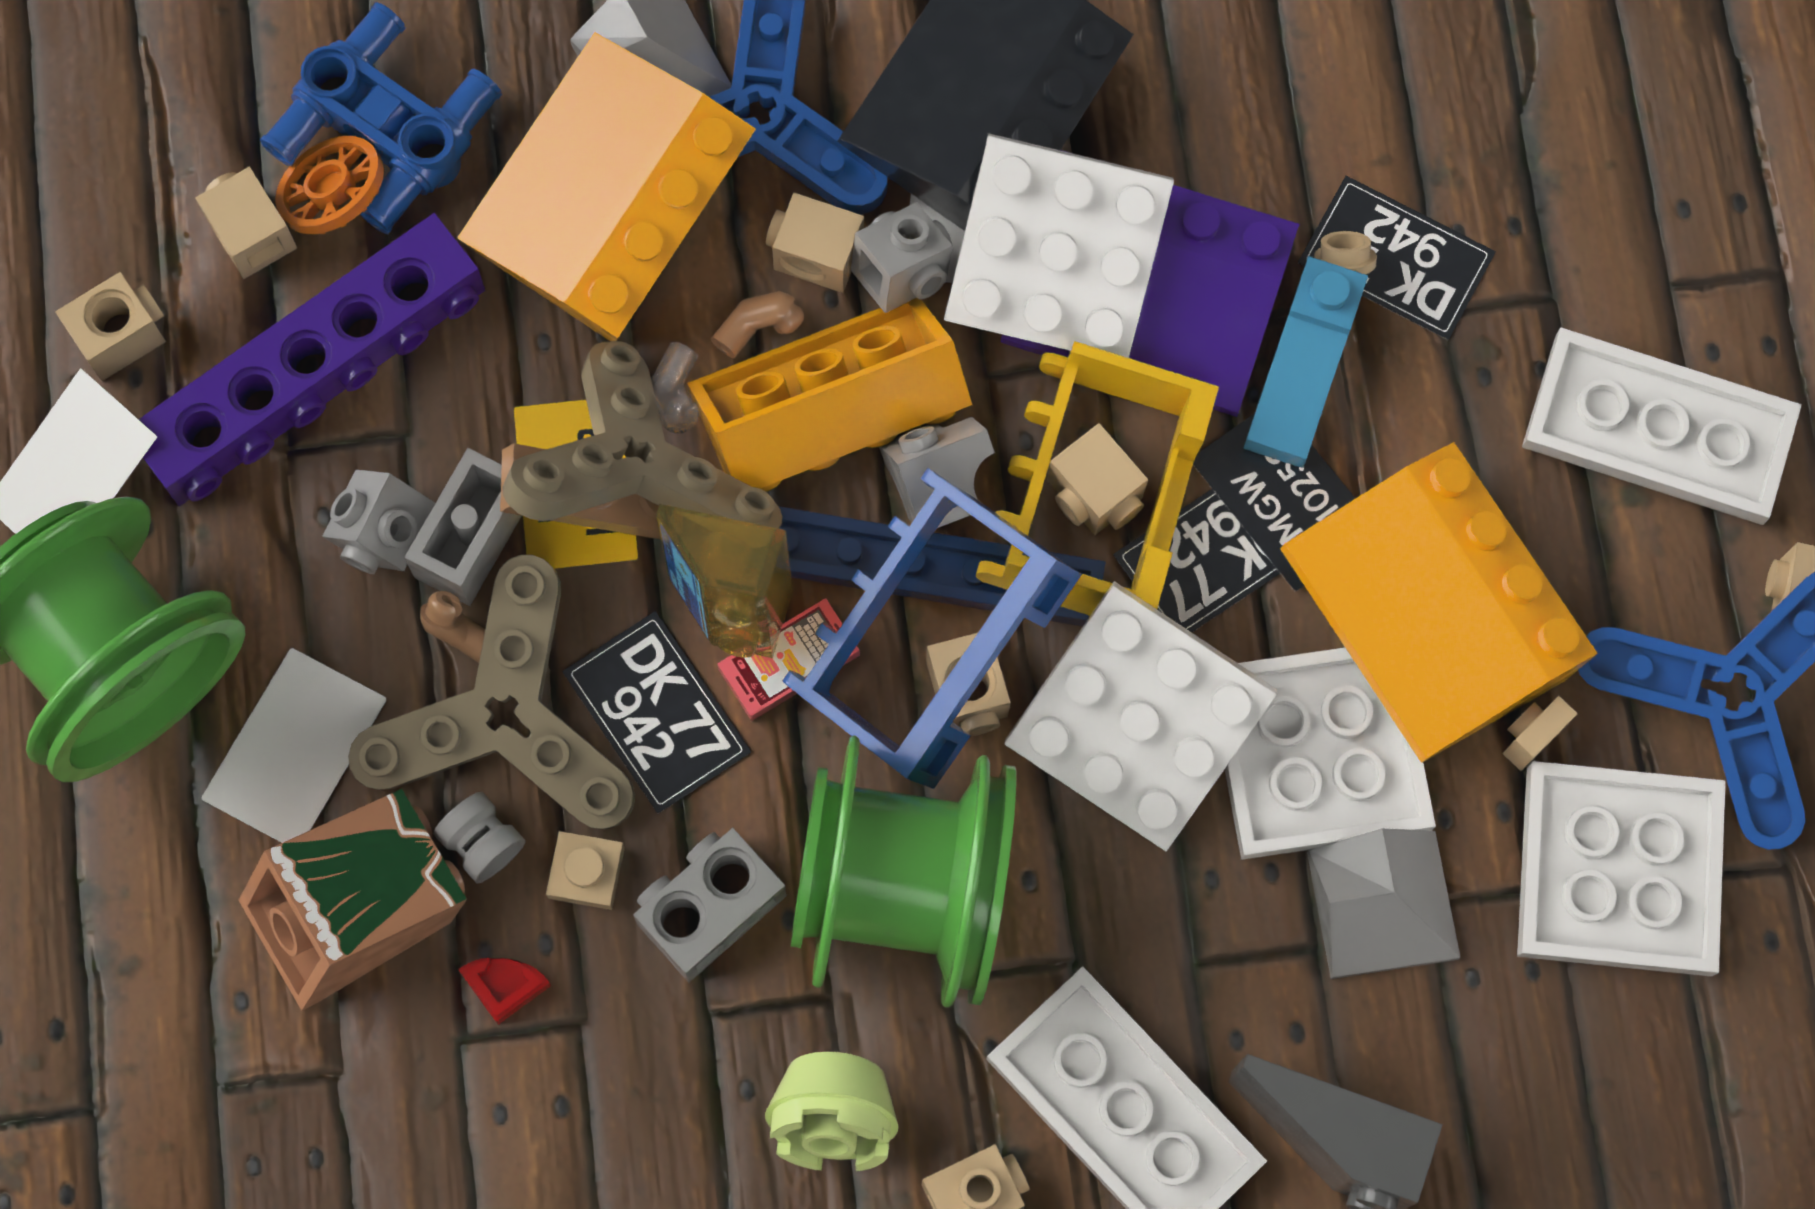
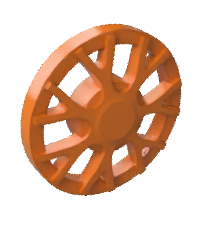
M338 136L324 140L302 153L295 160L294 164L285 171L276 190V209L285 223L299 233L326 234V232L339 227L343 228L359 214L365 212L375 196L378 195L384 176L382 158L373 145L361 137ZM339 152L338 160L326 161L327 156ZM362 153L366 154L367 157L350 171L349 169ZM307 173L308 175L304 180L303 186L297 185L296 183L301 176ZM367 179L362 187H356V183ZM310 199L306 205L291 213L290 207ZM347 200H351L347 205L338 210V207L341 204H343ZM320 210H324L321 218L313 219Z

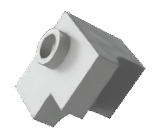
M973 417L944 428L939 424L926 425L900 435L892 442L879 447L885 466L896 484L908 519L913 522L934 491L921 479L927 468H930L956 487L977 499L974 490L976 470L985 458L995 453L987 429ZM957 506L948 512L937 528L971 514Z

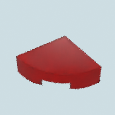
M481 958L458 969L498 1025L552 986L545 976L533 966L508 958Z

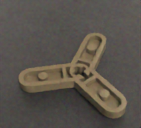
M621 341L595 344L589 351L582 367L581 378L594 436L529 454L515 460L502 486L503 497L511 508L529 519L539 521L554 520L620 498L638 494L730 544L745 550L758 551L767 548L773 542L783 518L780 508L767 492L751 487L715 468L707 460L694 457L665 441L648 367L633 346Z
M518 555L509 559L499 569L494 581L473 690L371 726L358 734L351 744L348 758L350 770L359 782L366 787L382 791L396 789L499 752L585 825L591 828L609 829L620 825L629 817L634 808L636 795L632 781L620 768L541 702L561 597L560 578L557 571L546 560L535 555ZM514 697L519 703L514 713L520 719V722L530 730V736L525 738L519 731L506 725H502L497 730H494L490 726L495 716L489 709L492 701L496 699L506 703Z

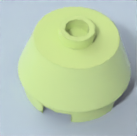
M815 1052L802 1055L793 1060L765 1112V1120L771 1128L770 1138H775L778 1141L776 1154L790 1163L813 1170L822 1171L823 1158L835 1160L856 1159V1171L874 1168L886 1161L888 1158L889 1141L898 1132V1122L883 1070L870 1060L848 1053Z

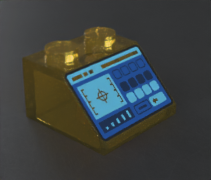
M660 504L656 517L668 578L710 644L718 646L724 652L736 657L749 658L755 654L773 658L782 624H784L793 594L786 530Z

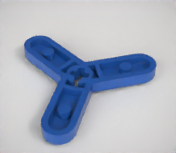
M744 0L731 88L709 96L756 128L739 156L756 150L833 206L859 215L875 210L882 204L887 194L888 176L882 174L839 144L837 140L843 131L794 97L806 10L805 0ZM759 101L764 109L774 107L769 111L770 122L760 125L755 117L745 119L750 114L749 104Z
M1815 572L1807 576L1726 656L1619 628L1602 627L1586 635L1598 654L1578 670L1580 676L1589 685L1599 690L1709 718L1739 826L1745 837L1755 846L1767 850L1782 849L1793 844L1802 833L1805 824V811L1774 701L1815 662ZM1734 673H1742L1747 676L1746 686L1756 690L1753 702L1742 701L1738 711L1725 708L1726 697L1718 694L1716 691L1702 688L1701 681L1708 679L1715 682H1731Z

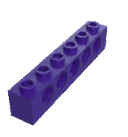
M433 213L138 419L157 436L143 456L144 461L179 507L188 500L198 501L207 497L219 487L222 482V476L241 463L251 464L261 459L272 449L274 440L293 426L301 428L312 423L324 412L328 401L345 389L347 391H354L367 384L377 373V367L396 353L398 355H405L418 348L428 337V331L447 317L449 319H456L469 312L478 302L479 295L486 291L478 267L437 215ZM420 283L428 286L425 294L417 300L405 301L398 298L400 292L410 284ZM361 319H372L377 322L373 331L366 336L352 337L348 335L350 327ZM322 355L325 357L323 365L313 373L303 374L296 371L300 361L307 356ZM258 391L273 392L272 400L266 407L259 410L245 409V404L252 394ZM208 427L221 428L220 436L213 444L207 447L193 446L194 439L201 430Z

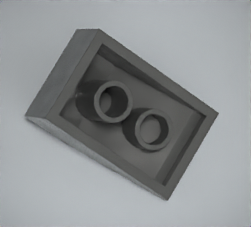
M1249 1054L1232 1069L1228 1081L1232 1087L1332 1190L1349 1196L1346 1203L1347 1207L1351 1209H1405L1418 1203L1443 1124Z

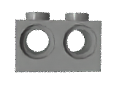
M733 827L721 838L716 832L706 836L688 853L686 859L691 864L672 881L666 875L660 877L637 899V903L641 906L633 914L637 925L688 983L786 897L785 885ZM729 864L743 867L750 875L747 885L741 891L734 894L722 893L713 886L715 873L721 867ZM680 907L693 909L700 916V922L697 929L691 935L676 938L665 932L664 921L672 910Z

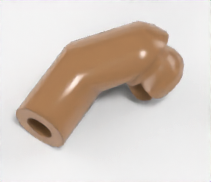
M782 291L744 299L711 337V342L722 353L730 358H735L758 329L773 325L775 331L779 334L793 333L804 320L803 309L794 304L795 299L793 296Z
M437 591L431 594L428 602L420 610V620L425 631L479 663L485 629L461 613L462 603L456 595L447 591Z

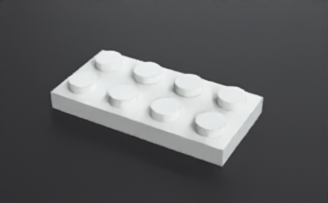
M1560 328L1554 339L1522 448L1764 525L1771 516L1802 404Z
M1083 966L986 1058L1125 1209H1219L1267 1162L1257 1149Z

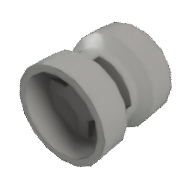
M477 792L460 802L439 822L433 832L434 836L447 850H455L461 855L464 870L477 884L491 878L504 868L519 853L526 842L512 825H503L496 818V807L483 792Z

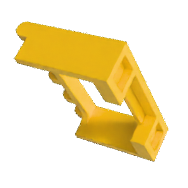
M1074 341L1068 357L1055 353H1044L1039 364V369L1043 373L1061 380L1053 405L1040 401H1030L1025 410L1024 417L1028 421L1046 427L1037 460L1014 455L1011 457L1008 466V472L1011 475L1030 481L1021 513L1017 515L1002 510L995 513L1028 536L1073 383L1179 416L1131 589L1124 587L1157 609L1173 554L1169 552L1177 519L1193 462L1205 439L1219 386ZM1011 544L1005 566L991 561H981L976 571V578L984 583L1008 590L1030 557L1022 555L1023 552ZM1082 574L1061 604V607L1090 616L1112 583Z

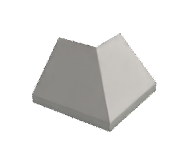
M607 0L570 39L575 53L579 56L594 32L701 91L708 97L731 88L729 79L685 0Z
M1382 828L1308 850L1307 855L1331 979L1460 959L1435 831Z

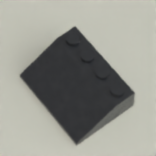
M929 0L837 142L965 231L988 134L1061 150L1134 34L1087 0Z

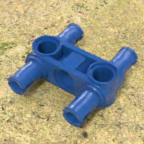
M375 2L368 14L345 41L337 40L328 46L314 49L306 56L301 65V79L292 88L291 99L293 103L270 131L262 136L260 142H262V146L272 156L287 166L294 164L297 156L322 126L326 128L332 127L344 136H357L370 142L381 156L383 163L390 168V171L383 178L378 195L369 204L367 210L360 215L377 230L389 234L393 225L419 194L427 195L432 193L436 188L448 185L457 177L461 169V157L471 146L472 136L470 131L493 103L499 100L502 96V91L487 75L479 70L471 69L467 74L468 76L442 108H432L378 71L373 65L396 37L404 32L406 27H404V22L392 10L381 3ZM334 77L346 79L345 83L338 89L332 91L320 89L328 79ZM429 144H439L444 147L442 152L432 158L416 156L421 148Z

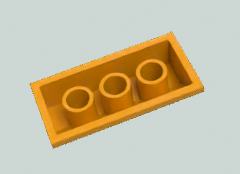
M918 298L887 313L880 307L687 383L723 471L743 483L765 492L777 487L782 480L804 471L828 468L835 464L840 457L862 448L886 445L892 442L898 434L920 425L944 422L950 419L956 411L972 405L952 338L924 302Z

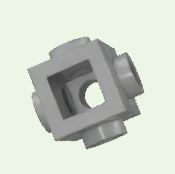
M918 202L898 212L890 211L880 215L870 226L855 233L851 271L881 309L887 313L915 298L925 299L930 297L946 283L953 250L952 241L946 228L939 221H932Z
M355 470L347 488L338 495L331 507V520L322 537L343 549L340 559L360 571L375 574L378 567L404 571L407 566L404 557L434 507L435 502L390 473Z

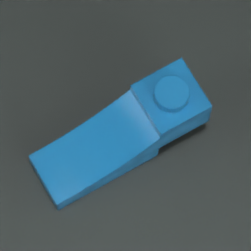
M1308 256L1243 449L1303 468L1368 275Z

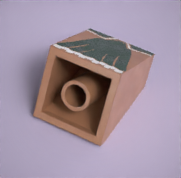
M400 789L265 850L238 901L301 1011L450 924L467 898L464 895V883L458 869L452 862L444 861L432 841V830L426 815L419 807L412 806L404 791Z

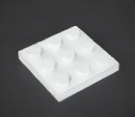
M988 134L944 320L1070 351L1074 341L1129 358L1174 179L1168 176Z
M1114 581L1007 736L1005 745L1161 849L1167 851L1277 696V689Z
M1345 647L1238 663L1277 689V696L1225 768L1241 860L1310 850L1382 828L1432 831L1436 827L1423 762H1420Z
M1532 761L1527 766L1517 957L1702 976H1714L1719 973L1725 780Z

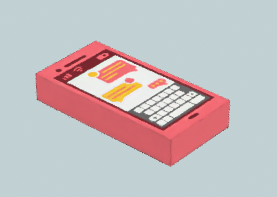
M826 598L717 663L718 670L751 721L797 694L784 684L782 680L789 670L801 674L806 679L829 645L815 634L821 623L829 625L837 632L842 626L841 620ZM857 646L845 664L860 656V650Z

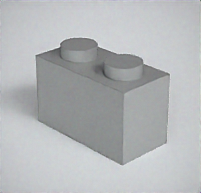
M467 448L404 557L414 578L439 591L451 592L468 606L472 604L521 518V515L500 512L502 465L470 448Z

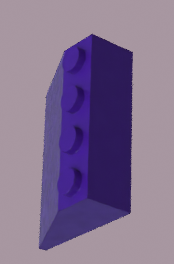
M1173 185L1129 358L1219 386L1213 410L1237 417L1299 224ZM1003 334L1001 337V343L1039 355L1055 353L1068 357L1070 354V350Z

